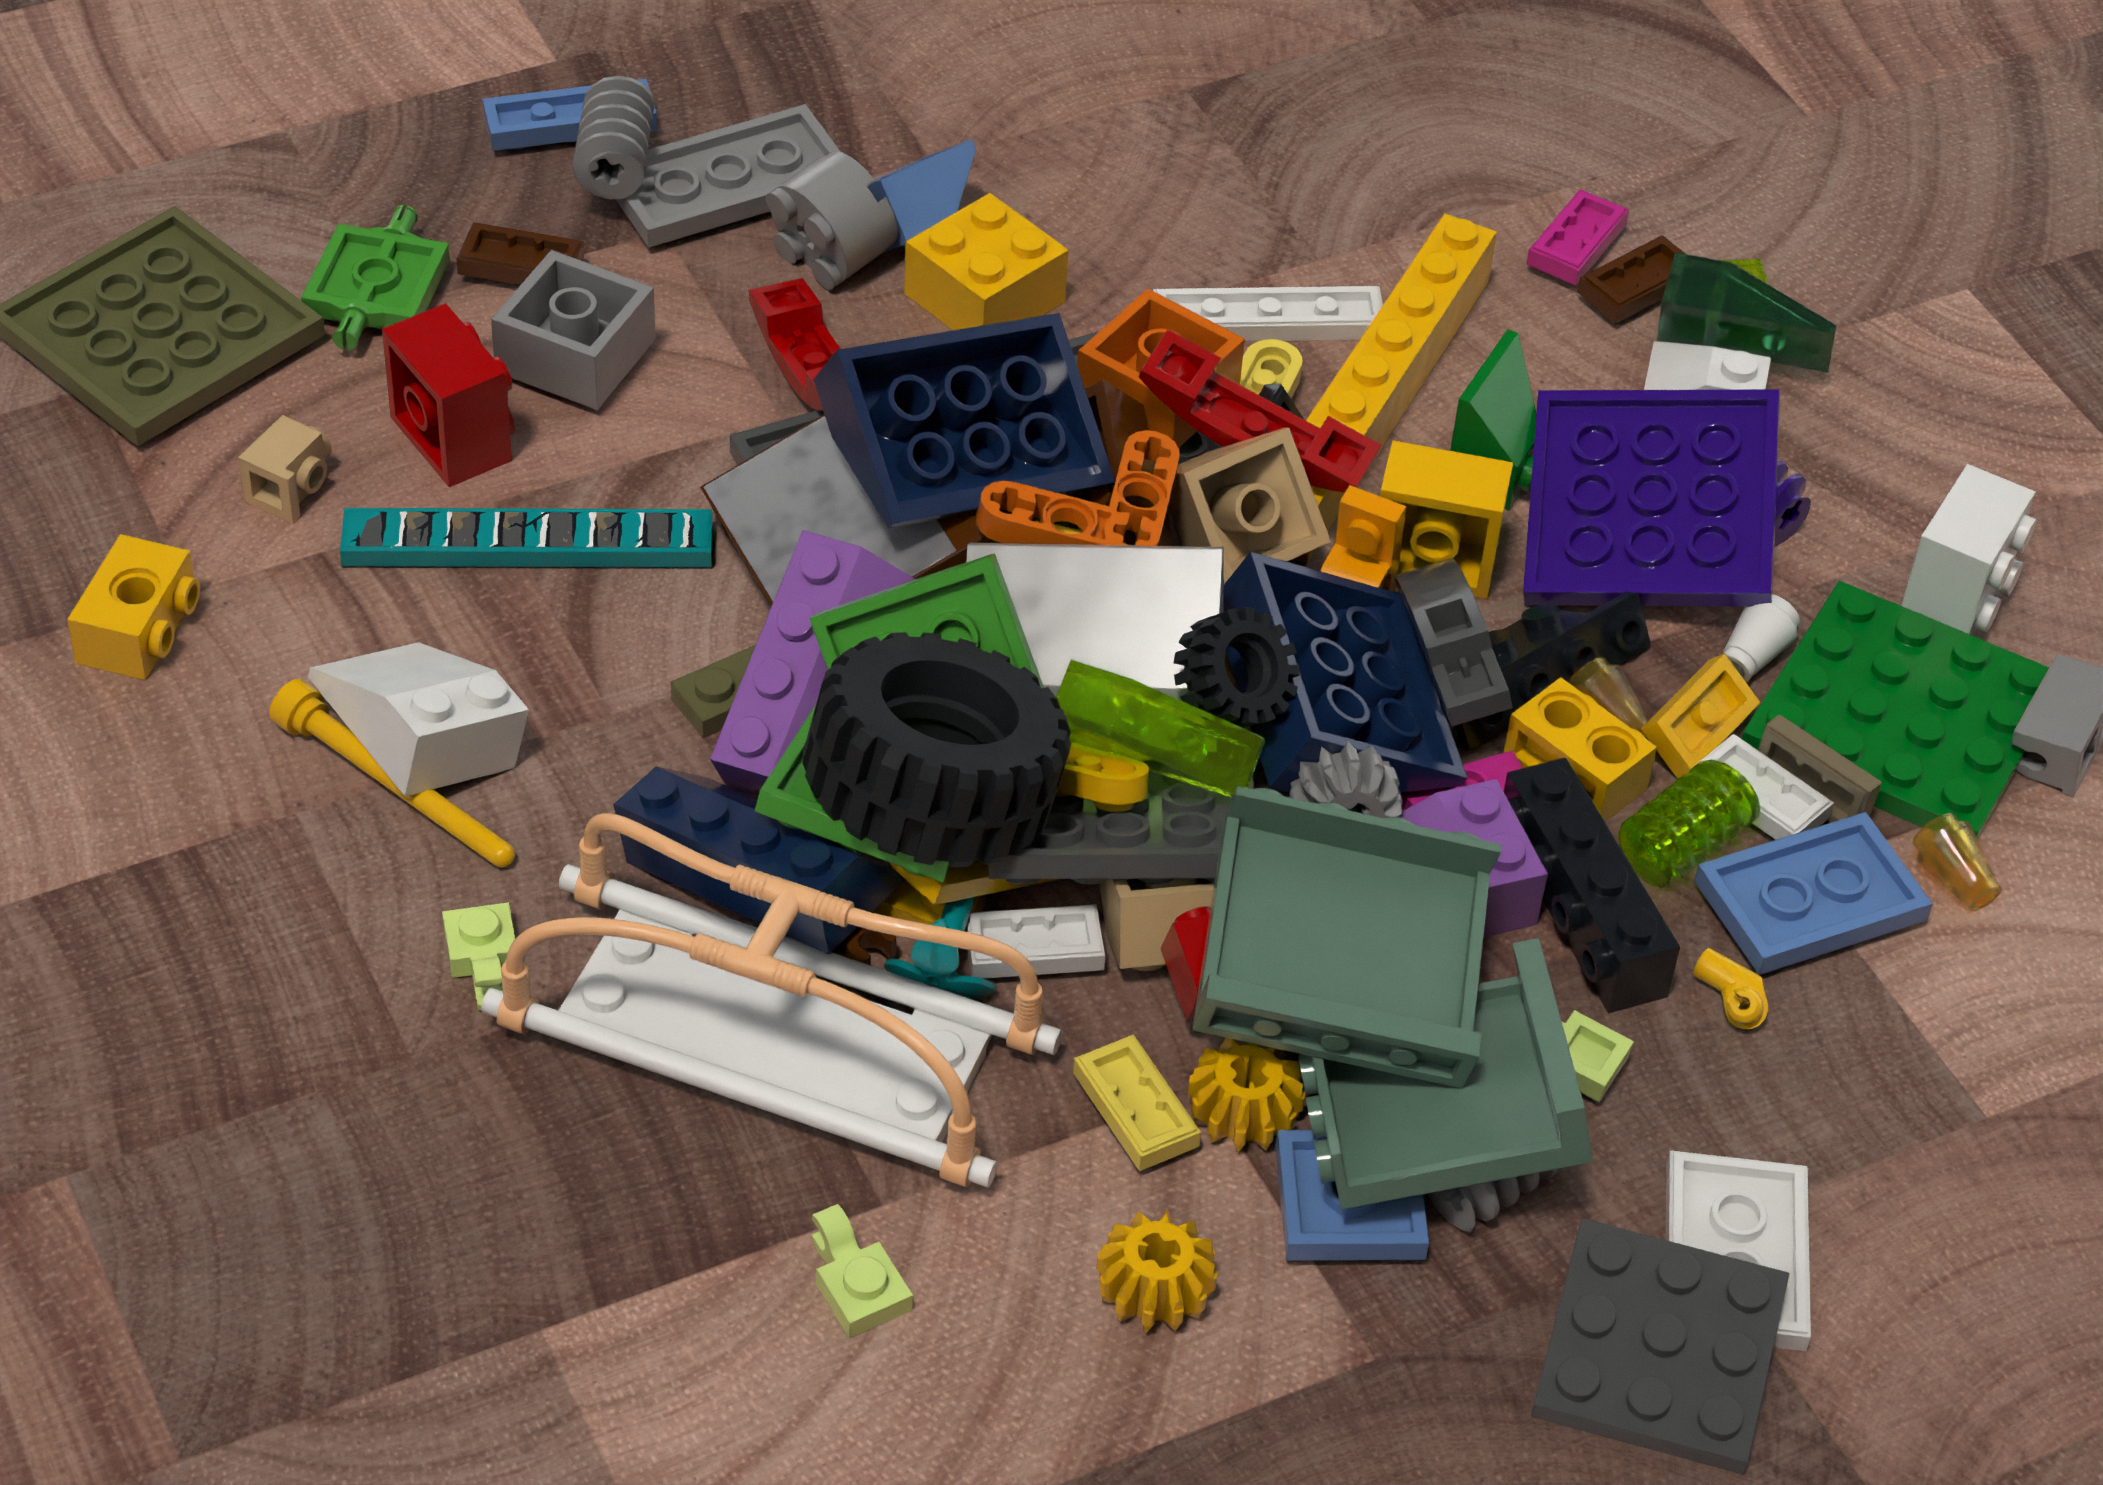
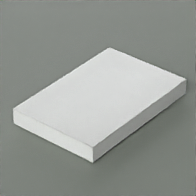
M1670 1150L1666 1164V1240L1789 1272L1790 1275L1773 1348L1807 1351L1811 1338L1807 1166Z

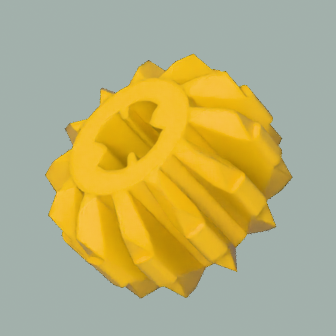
M1225 1038L1220 1045V1050L1204 1048L1203 1054L1198 1060V1067L1194 1068V1073L1189 1078L1188 1095L1191 1096V1114L1194 1117V1123L1196 1125L1208 1126L1211 1143L1229 1137L1233 1139L1237 1152L1243 1148L1247 1141H1254L1266 1151L1270 1143L1273 1142L1274 1136H1277L1278 1130L1294 1129L1295 1120L1298 1118L1299 1112L1303 1111L1305 1091L1301 1083L1302 1074L1299 1069V1062L1284 1060L1285 1054L1281 1049L1272 1047L1264 1049L1258 1044L1249 1042L1246 1045H1239L1230 1038Z
M1168 1209L1159 1218V1221H1150L1138 1210L1135 1217L1131 1220V1227L1114 1223L1112 1231L1108 1234V1244L1102 1245V1250L1098 1252L1096 1270L1099 1272V1292L1102 1296V1302L1115 1303V1313L1118 1316L1119 1322L1134 1316L1140 1317L1141 1324L1146 1333L1155 1324V1321L1161 1320L1176 1332L1179 1325L1183 1322V1315L1200 1318L1201 1312L1206 1308L1207 1298L1211 1297V1292L1215 1291L1218 1272L1215 1270V1251L1212 1247V1240L1198 1238L1195 1220L1179 1226L1174 1225Z

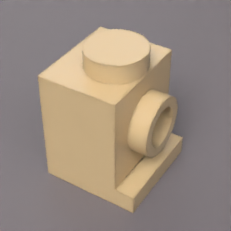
M282 415L238 457L244 502L294 524L301 517L299 504L309 494L315 493L327 477L325 458L332 451V446L327 436L315 427L306 426Z

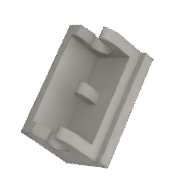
M2056 654L2017 724L2012 744L2019 748L2042 755L2047 763H2038L2031 758L2023 757L2018 765V772L2032 780L2060 788L2064 795L2075 796L2103 744V667Z

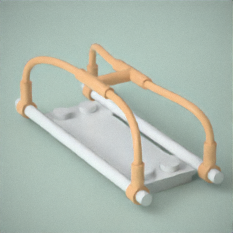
M601 813L593 816L588 821L584 837L579 843L580 868L567 864L559 879V889L573 893L576 902L600 910L609 905L620 909L614 919L564 918L537 924L522 932L511 944L506 961L501 968L503 991L494 988L488 989L482 1001V1013L497 1018V1025L524 1035L529 1030H533L939 1170V1177L946 1181L968 1187L971 1182L990 1187L996 1174L998 1162L980 1156L981 1149L975 1147L976 1120L971 1114L967 1093L986 1058V1049L991 1036L995 1035L1007 1039V1047L1030 1055H1034L1037 1050L1055 1055L1063 1035L1062 1029L1047 1025L1046 1017L1041 1016L1042 986L1037 981L1036 972L1032 964L1022 953L1007 944L985 936L854 908L852 901H847L843 898L757 871L756 869L743 865H738L736 868L702 855L634 820L617 814ZM603 830L621 833L694 870L730 884V889L735 892L771 903L757 928L615 880L614 873L607 870L605 840L601 837V833ZM801 913L843 928L851 924L872 931L958 947L991 956L1012 967L1020 978V983L1016 986L1014 1013L832 952L828 955L802 942L787 938L785 935L797 914ZM560 936H603L560 1009L555 1010L540 1005L538 996L530 994L529 969L524 961L527 951L541 941ZM816 975L915 1009L911 1015L869 1001L835 984L816 978ZM948 1132L947 1144L942 1143Z

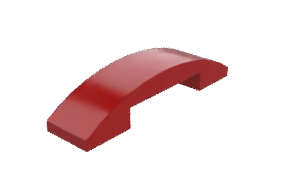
M803 278L748 290L749 301L760 330L782 374L795 393L808 406L815 410H823L813 379L835 351L841 348L823 324L821 302Z
M1167 329L1141 369L1139 378L1154 395L1182 420L1222 447L1282 428H1290L1311 486L1344 493L1349 485L1358 487L1379 452L1381 444L1330 416H1327L1321 428L1309 423L1217 373L1216 369L1221 357Z

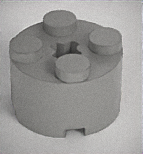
M831 151L826 156L817 158L766 195L767 206L771 211L778 233L773 237L777 251L783 259L791 264L801 260L808 265L819 284L827 290H832L884 253L897 240V223L887 198L885 197L879 202L876 201L867 187L875 180L855 159L843 152Z

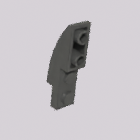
M1449 558L1394 575L1398 592L1402 594L1422 653L1430 668L1451 727L1513 708L1509 689L1492 649L1487 626L1471 588L1457 562L1453 558Z

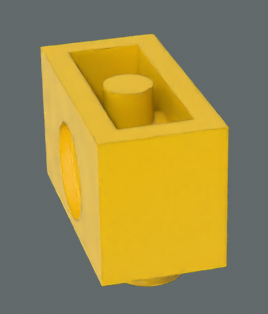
M120 534L67 619L75 663L146 680L157 660L165 658L170 652L175 630L184 615H190L198 603L200 582L197 578H194L190 550Z

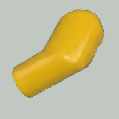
M1708 947L1699 957L1693 970V976L1721 991L1725 1014L1731 1024L1743 1030L1759 1026L1766 1019L1769 1011L1762 977Z

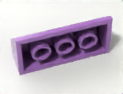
M802 530L710 758L726 786L759 796L760 789L817 703L822 681L828 668L809 618L814 613L915 580L913 577L861 546Z

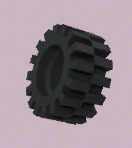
M1243 607L1207 617L1191 625L1190 627L1193 631L1184 633L1178 642L1187 649L1175 652L1173 663L1184 666L1183 672L1174 674L1175 685L1186 683L1189 692L1180 696L1183 704L1186 707L1197 703L1199 707L1192 716L1200 723L1211 720L1209 726L1211 729L1220 731L1228 728V732L1271 721L1276 719L1275 715L1284 713L1290 706L1285 699L1295 697L1298 686L1289 683L1288 679L1300 676L1299 665H1289L1287 656L1297 653L1293 643L1282 645L1280 639L1288 632L1281 624L1268 628L1272 616L1264 611L1254 614L1255 608ZM1228 646L1236 649L1246 664L1248 685L1245 693L1239 692L1227 676L1225 653Z

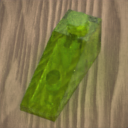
M1072 659L1069 662L1056 695L1060 708L1063 709L1071 731L1069 736L1071 743L1143 761L1148 765L1149 771L1233 798L1237 786L1248 788L1265 744V739L1262 736L1136 680Z

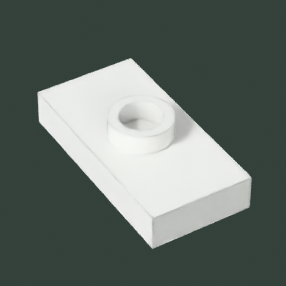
M1732 734L1694 765L1691 777L1692 782L1775 840L1819 827L1830 818L1834 802L1735 734Z
M1096 904L975 912L969 915L965 932L985 936L1013 947L1030 961L1036 975L1104 970L1105 950ZM968 950L971 976L982 979L1018 976L1016 971L1008 964L991 956Z

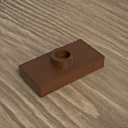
M473 222L456 259L457 273L459 275L521 285L551 250L583 261L584 241Z
M1661 235L1580 277L1577 293L1614 323H1618L1698 281L1701 265Z

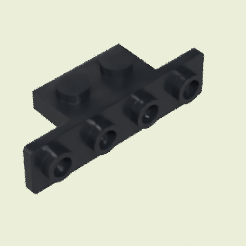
M1626 591L1587 614L1558 609L1554 604H1540L1525 610L1521 614L1522 619L1508 627L1490 631L1489 636L1492 649L1509 689L1513 708L1455 725L1460 745L1473 750L1508 730L1511 714L1560 677L1578 689L1649 648L1651 641L1639 594Z

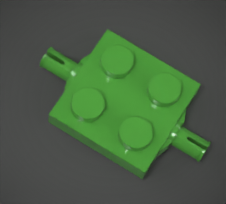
M404 205L397 206L388 226L385 228H361L338 223L301 296V301L320 314L323 319L340 322L332 338L335 345L344 350L347 343V350L355 349L363 329L366 327L382 329L427 310L450 262L449 243L423 239L410 233L418 220V214L412 207L407 205L404 212Z

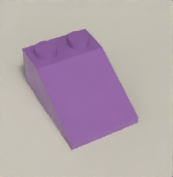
M1497 779L1437 792L1402 811V814L1397 816L1409 820L1417 826L1449 833L1458 831L1468 832L1481 840L1502 844L1501 854L1490 873L1483 937L1537 925L1548 873Z

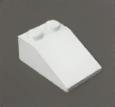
M420 642L309 668V680L404 796L515 768L529 709L494 669Z

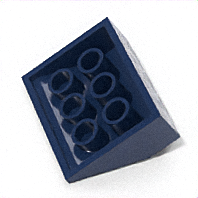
M1060 313L839 349L835 351L813 379L831 436L888 529L977 512L983 489L987 485L998 481L1016 482L1063 495L1112 487L1115 484V478Z
M1250 551L1224 584L1223 612L1234 608L1237 610L1243 607L1255 608L1254 614L1264 611L1271 615L1272 620L1268 628L1281 624L1288 632L1280 641L1283 646L1290 643L1294 644L1297 653L1287 656L1289 665H1299L1300 675L1288 679L1289 683L1298 686L1295 697L1285 699L1290 705L1286 711L1275 715L1276 719L1250 727L1269 788L1290 794V782L1300 778V762H1319L1321 746L1331 754L1340 753L1347 741L1356 748L1357 753L1373 746L1376 752L1381 755L1382 761H1389L1391 767H1394L1397 773L1400 793L1461 786L1467 779V775L1402 594ZM1228 646L1226 652L1238 690L1241 693H1245L1248 685L1246 664L1239 652L1232 646Z

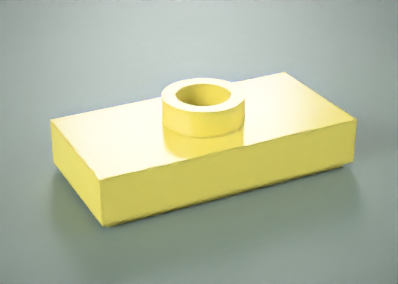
M1134 1034L1074 1058L1073 1074L1139 1171L1199 1147L1201 1131Z

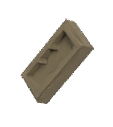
M1780 714L1766 724L1758 751L1834 802L1830 818L1827 819L1829 822L1832 823L1866 812L1870 817L1882 784L1880 780Z

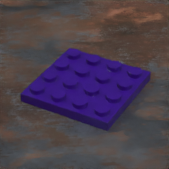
M1538 390L1523 586L1525 605L1601 606L1626 591L1638 593L1642 606L1751 607L1758 604L1772 603L1780 390Z

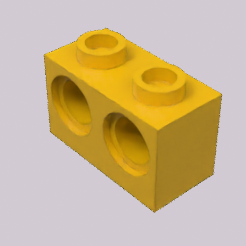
M1560 677L1511 714L1503 753L1513 751L1523 768L1566 757L1601 817L1606 822L1647 790L1657 746L1647 740L1638 730L1629 727L1601 707L1591 696L1582 693Z

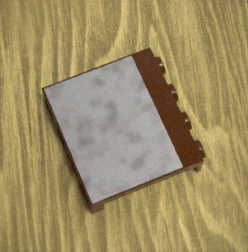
M825 415L815 419L700 487L771 607L802 530L861 546L914 579L966 563L967 545L969 543H1000L987 538L980 532L976 525L977 512L888 529L833 440Z

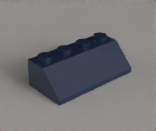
M656 766L613 804L615 814L634 820L718 862L734 868L738 865H743L756 869L757 871H762L763 873H768L769 875L852 901L854 908L873 912L906 880L890 865V862L866 853L847 850L837 842L802 829L786 827L776 819L755 812L758 799L708 777ZM620 833L627 863L758 923H761L771 903L735 892L730 889V884L694 870ZM798 913L786 936L829 955L858 926L848 924L847 927L843 928L839 925Z

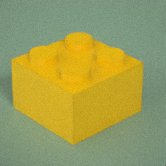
M988 193L906 241L904 294L952 330L1043 316L1065 302L1069 250L993 194Z
M1392 440L1380 497L1406 506L1398 574L1453 558L1461 568L1474 597L1487 599L1500 539L1513 462Z

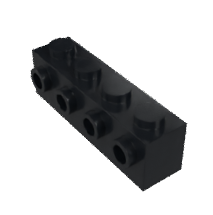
M1566 757L1507 772L1504 794L1548 873L1542 901L1608 1014L1667 998L1680 945Z

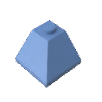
M972 139L912 162L875 179L873 183L867 186L877 202L885 197L887 198L895 215L898 230L897 240L886 251L900 246L905 248L907 240L957 212L976 152Z

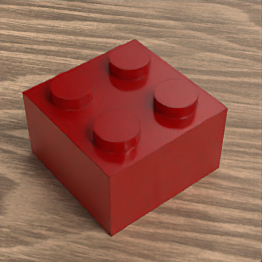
M445 303L382 328L390 417L448 487L454 486L511 462L510 435L515 432L514 420L508 407L507 391L512 389L511 375L504 361L498 356L492 357L484 348L472 324L469 322L463 323Z

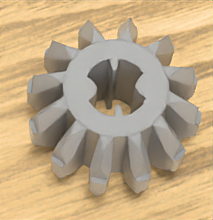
M1347 741L1341 752L1331 754L1321 746L1320 761L1317 763L1300 762V778L1290 782V798L1317 804L1336 803L1344 806L1349 811L1381 818L1397 817L1402 814V798L1398 789L1400 783L1394 767H1391L1389 761H1382L1381 755L1376 752L1373 746L1357 753L1356 748Z

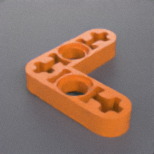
M1144 430L1130 435L1125 442L1109 506L1016 482H993L987 485L981 493L976 513V525L987 538L1000 543L1128 545L1123 543L1127 529L1132 532H1138L1136 546H1158L1180 457L1179 448L1170 437L1157 431ZM1144 459L1155 462L1153 474L1141 471ZM1132 495L1141 496L1150 500L1154 506L1150 508L1137 507L1127 502L1125 497ZM1000 510L1012 512V514L1003 513ZM1033 517L1040 518V522L1032 521ZM1059 521L1070 522L1080 527L1083 532L1067 534L1057 530L1053 523Z

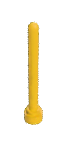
M294 679L277 692L270 705L269 717L279 727L293 736L302 734L305 737L314 735L496 867L504 868L512 864L515 859V851L508 842L434 789L404 796L352 731L328 714L329 708L324 704V697L315 688L302 679Z

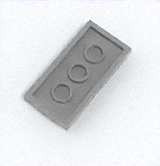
M804 104L648 149L642 185L634 194L624 199H616V201L649 248L771 212L766 203V195L817 158L826 156L831 151L840 150L807 105Z

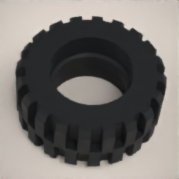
M907 632L890 633L882 641L875 636L860 642L855 647H851L832 662L831 668L825 672L803 750L802 764L806 771L805 777L814 797L820 798L819 802L827 815L833 821L841 819L844 822L846 831L862 841L868 838L877 843L878 850L896 856L897 852L914 856V862L933 865L935 860L949 862L950 867H968L975 860H980L984 865L998 862L1008 856V854L1012 856L1033 843L1034 838L1042 833L1047 824L1071 747L1069 739L1071 731L1065 713L1060 708L1056 696L1049 687L1041 688L1038 677L1026 667L1018 669L1010 663L1009 657L995 650L992 653H988L976 648L977 643L959 638L958 642L942 639L941 634L925 632L920 637H909Z

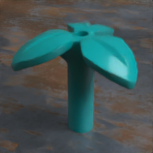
M974 898L945 903L941 918L931 925L964 931ZM917 940L910 956L915 965L899 959H888L883 965L886 971L975 1001L990 997L997 991L996 984L988 980L957 974L956 969L959 967L958 947Z

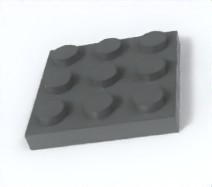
M1581 1218L1531 1417L1744 1475L1749 1461L1790 1273Z

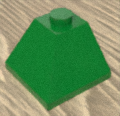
M1507 329L1459 397L1450 451L1513 462L1505 509L1509 511L1523 490L1531 492L1536 409L1519 334Z

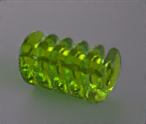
M1712 759L1700 761L1687 774H1683L1671 784V787L1665 788L1654 800L1647 802L1637 813H1633L1621 824L1618 834L1619 846L1639 877L1651 885L1663 888L1670 883L1671 877L1684 878L1694 869V865L1703 863L1710 857L1711 852H1717L1723 847L1727 839H1733L1743 830V826H1749L1759 818L1761 807L1758 795L1750 782L1738 770L1728 764Z

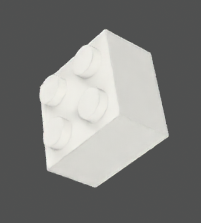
M1967 464L1921 536L1901 606L1974 636L1977 629L1987 632L2001 604V599L1997 596L1999 593L2009 596L2021 574L2024 563L2016 560L2015 557L2017 551L2020 553L2024 552L2037 524V519L2028 516L2036 491Z

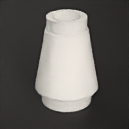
M1772 594V603L1744 607L1723 650V654H1726L1745 682H1748L1753 675L1758 673L1796 641L1798 636L1797 628L1800 625V617L1797 611L1785 599Z

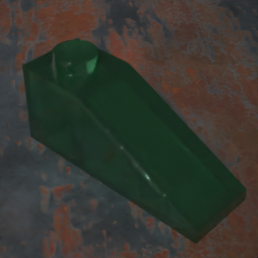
M1675 252L1661 303L1657 341L1745 351L1750 354L1770 357V362L1828 373L1837 325L1731 262Z

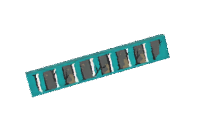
M344 508L340 543L341 566L712 567V509Z

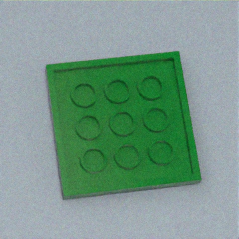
M1839 580L1744 729L1741 739L1758 750L1766 724L1780 714L1880 780L1882 784L1874 807L1973 849L2016 774L2021 759L2027 754V751L2012 744L2013 733L2049 667Z

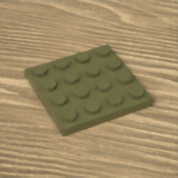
M176 206L171 207L0 304V337L137 446L142 445L325 335L324 319L320 314Z

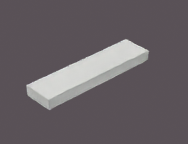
M1380 286L1153 289L1154 292L1245 338V341L1265 339L1282 341L1360 340L1383 306Z

